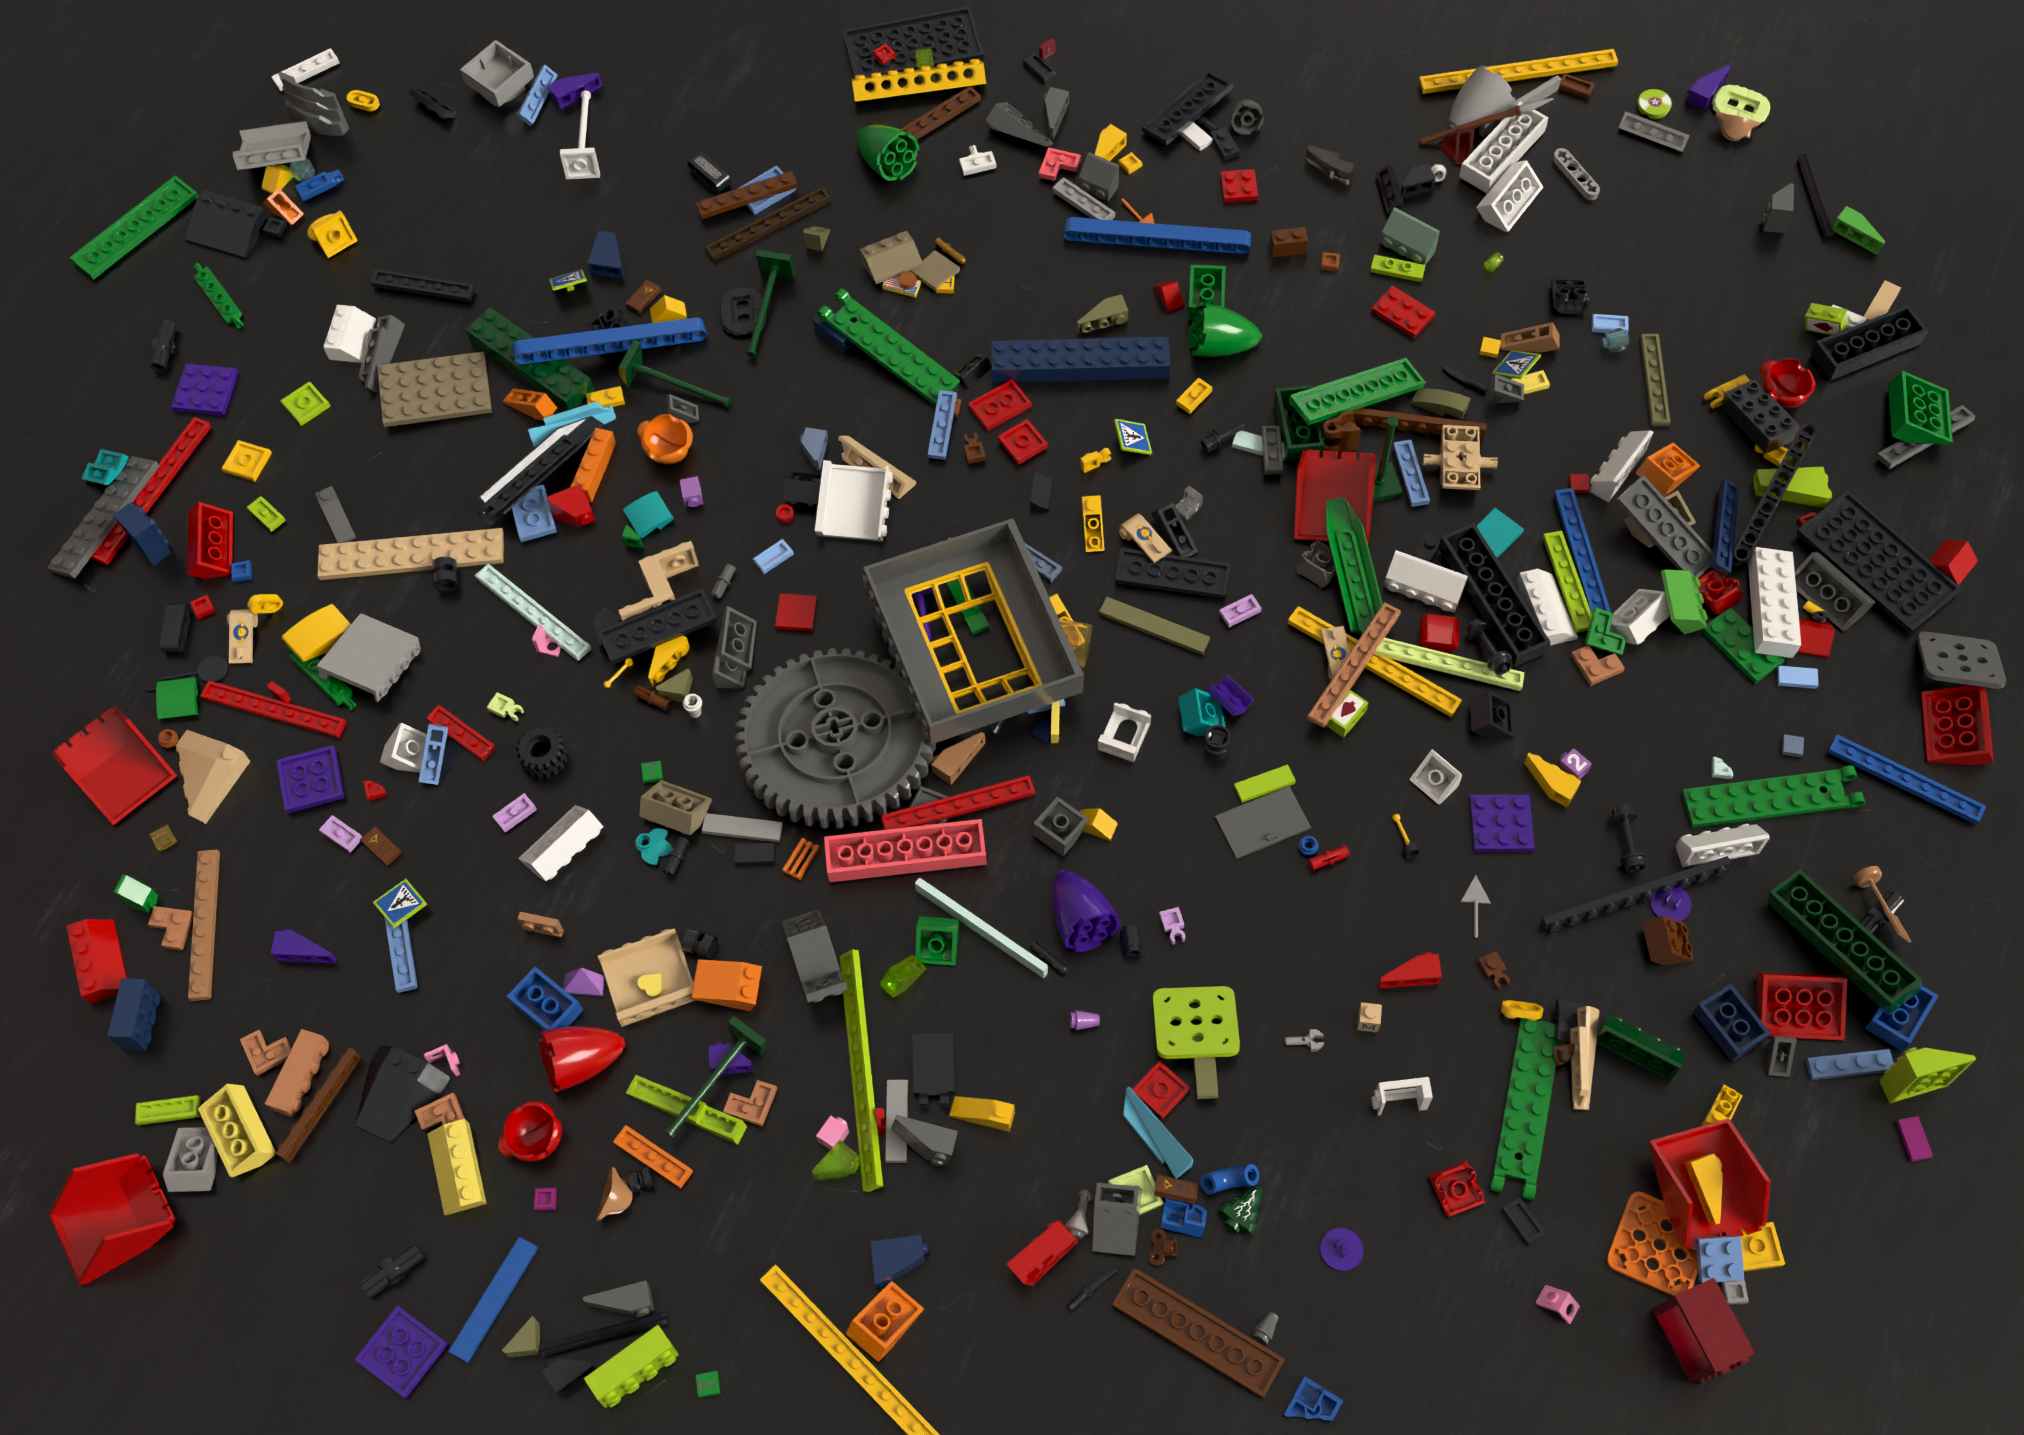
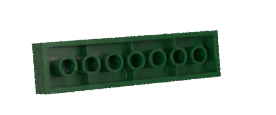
M491 307L465 329L471 343L537 391L546 393L551 401L565 411L577 408L587 398V393L594 392L591 379L564 359L530 364L516 363L512 344L518 340L533 339V337Z
M1801 869L1769 891L1768 904L1888 1015L1920 992L1923 980Z

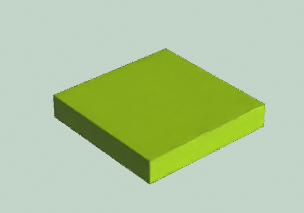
M310 381L280 400L281 404L300 426L331 407L329 402Z

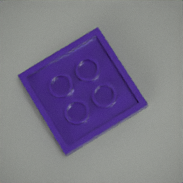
M185 364L171 405L172 410L224 416L239 373L237 368Z
M334 745L277 760L286 813L344 798L337 752Z
M1470 795L1469 803L1474 852H1534L1535 845L1529 795Z
M397 1305L354 1360L406 1399L447 1347L448 1343Z

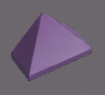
M579 968L565 974L563 990L568 994L603 997L606 978L601 974Z

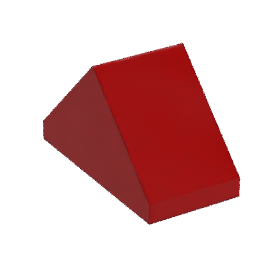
M1167 280L1154 285L1153 288L1168 313L1184 307L1177 281Z

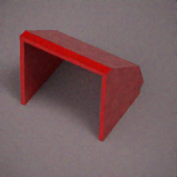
M1320 450L1302 452L1297 468L1294 539L1329 541L1326 532V500L1345 497L1362 522L1367 543L1369 544L1377 455H1373V453H1360V460H1356L1357 452H1342L1341 459H1338V451L1323 450V458H1319Z
M116 706L111 707L100 715L105 721L103 724L96 718L84 727L89 733L87 736L80 730L68 739L73 745L71 748L64 742L52 753L57 762L113 825L177 777L175 772L129 718Z
M1729 1118L1649 1141V1148L1667 1215L1680 1245H1684L1685 1249L1689 1252L1697 1250L1696 1238L1722 1236V1234L1724 1236L1739 1235L1742 1237L1744 1234L1741 1228L1749 1235L1762 1231V1227L1766 1226L1771 1180ZM1706 1154H1715L1722 1164L1720 1224L1709 1225L1684 1164Z
M138 1153L73 1168L48 1214L79 1286L95 1280L149 1249L173 1228L172 1223L175 1221V1217L170 1206H167L168 1202L162 1189H158L160 1185L154 1172L148 1173L152 1167L145 1155L139 1157Z

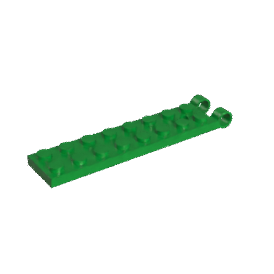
M840 288L834 294L836 301L843 305L835 315L825 305L817 311V315L822 321L833 327L933 405H937L939 390L952 392L960 384L959 379L852 299L846 290ZM856 319L857 322L852 323L850 320Z
M1845 766L1837 770L1683 789L1681 792L1691 828L1850 807L1856 808L1866 803L1862 792H1855L1846 796L1841 781H1850L1857 777L1854 766ZM1820 788L1826 789V793H1822Z
M1520 1018L1490 1187L1492 1191L1501 1193L1505 1177L1525 1181L1522 1198L1534 1200L1556 1068L1553 1046L1560 1044V1040L1554 1039L1556 1024ZM1515 1154H1521L1522 1160H1516Z

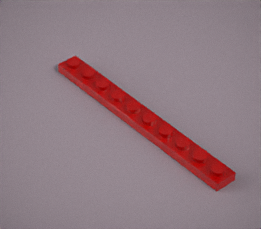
M197 417L192 419L160 461L159 468L132 502L136 507L140 505L146 513L149 511L211 428L210 423ZM118 522L91 556L93 560L108 565L128 539L127 534Z

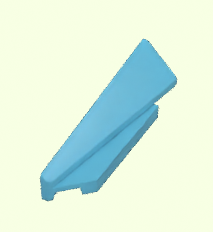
M593 402L543 418L545 426L528 429L534 448L557 428L583 418L593 416L603 424L615 420L616 415L613 407L605 408L600 403Z
M1127 1087L1123 1117L1162 1165L1166 1163L1175 1179H1177L1192 1167V1157L1130 1087Z

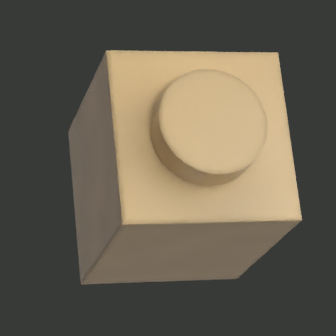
M1361 1002L1358 1011L1357 1030L1378 1032L1381 1023L1382 1005Z

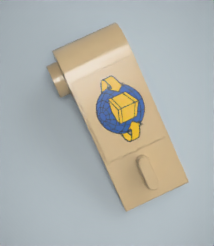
M1139 513L1119 526L1120 536L1129 541L1133 539L1153 563L1172 551Z
M250 609L231 610L230 614L227 615V623L229 625V664L252 663L253 627H257L258 615L257 613H252Z
M1344 626L1321 629L1329 662L1328 675L1330 682L1350 654Z

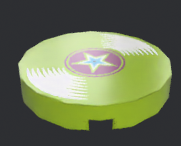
M1658 89L1644 91L1640 94L1637 102L1640 113L1646 114L1652 119L1665 117L1672 106V100L1669 95Z

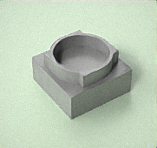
M497 40L492 42L460 69L465 84L480 93L487 101L499 107L503 103L518 97L526 90L525 85L534 78L531 64Z

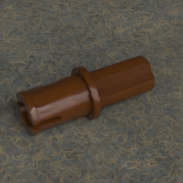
M639 685L634 689V695L648 701L649 705H656L666 711L671 704L670 699L657 694V691L652 692Z

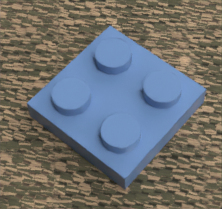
M1741 1236L1696 1238L1699 1282L1703 1283L1712 1278L1716 1282L1744 1280Z

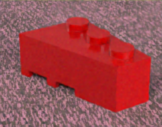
M1057 1220L1056 1222L1052 1221L1049 1223L1040 1236L1035 1237L1025 1249L1007 1263L1008 1267L1023 1284L1033 1286L1079 1242L1063 1222Z

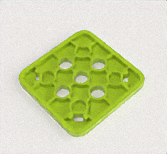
M1226 986L1162 988L1155 991L1153 994L1156 1045L1160 1057L1179 1059L1231 1057L1238 1054L1240 1040L1235 995L1231 988ZM1218 995L1224 998V1000H1220L1218 998ZM1198 1003L1200 1007L1194 1009L1189 1004ZM1218 1018L1222 1023L1213 1024L1211 1020ZM1198 1019L1202 1023L1199 1025H1193L1191 1023V1020ZM1172 1020H1178L1181 1022V1024L1178 1026H1173L1170 1024V1022ZM1194 1036H1201L1203 1040L1195 1042L1192 1038Z

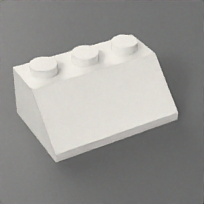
M337 305L323 347L329 360L362 363L369 330L374 329L376 318L354 306Z
M1638 589L1614 612L1610 631L1626 636V643L1637 645L1642 643L1670 615L1666 593Z

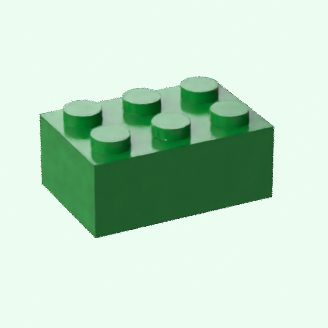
M1191 265L1188 320H1193L1195 317L1193 310L1199 302L1224 307L1226 266Z

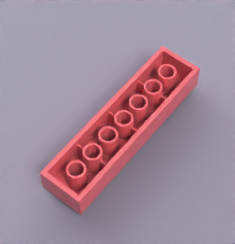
M982 819L824 837L829 882L987 865Z

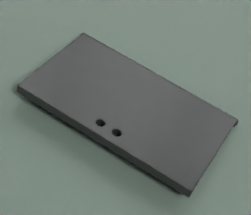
M1290 786L1214 816L1236 859L1311 829Z

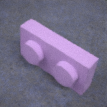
M1251 594L1220 609L1219 614L1229 628L1260 613L1261 607Z
M524 793L492 817L501 829L507 832L537 809Z
M333 815L319 829L323 835L349 853L359 844L362 838L359 833Z

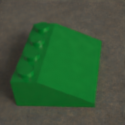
M1901 371L1888 384L1892 437L1907 443L1951 445L1953 438L1948 390Z

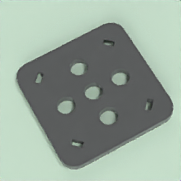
M1920 632L1918 634L1917 643L1925 674L1929 678L2001 689L2005 686V673L1997 646L1993 642L1933 632Z

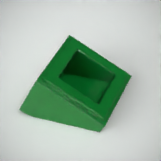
M626 525L622 534L625 546L643 549L641 537Z

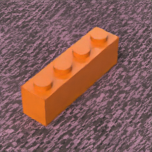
M595 428L571 485L573 487L581 484L588 502L593 501L615 448L616 441L613 431Z

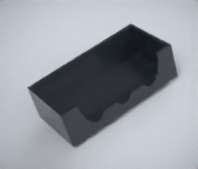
M1755 379L1724 393L1721 408L1765 454L1793 441L1800 425Z

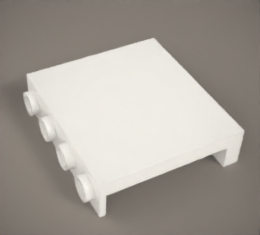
M823 460L815 525L816 535L882 542L883 536H886L887 525H884L885 518L888 519L889 507H887V501L891 499L889 483L893 482V472L890 471L889 466H886V469L835 465L831 461Z

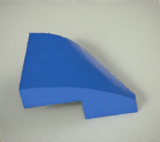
M1165 1198L1160 1228L1201 1238L1205 1229L1207 1210L1198 1205Z

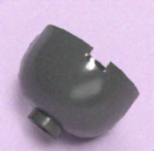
M1244 99L1237 102L1231 109L1230 121L1237 133L1249 135L1251 134L1250 132L1260 129L1263 125L1264 115L1257 102Z

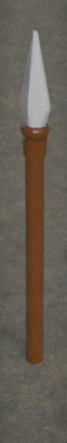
M1553 98L1525 102L1520 106L1516 105L1515 108L1512 107L1506 111L1420 138L1421 145L1506 117L1530 112L1552 101Z

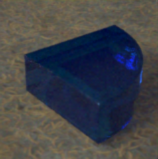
M1046 718L1032 730V734L1045 746L1051 738V727Z

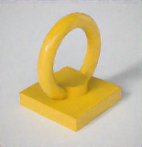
M341 211L320 217L307 230L308 237L313 241L319 242L328 258L358 241Z

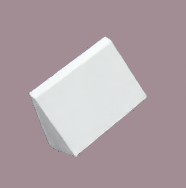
M1431 750L1409 780L1437 804H1441L1459 786L1462 774L1434 750Z

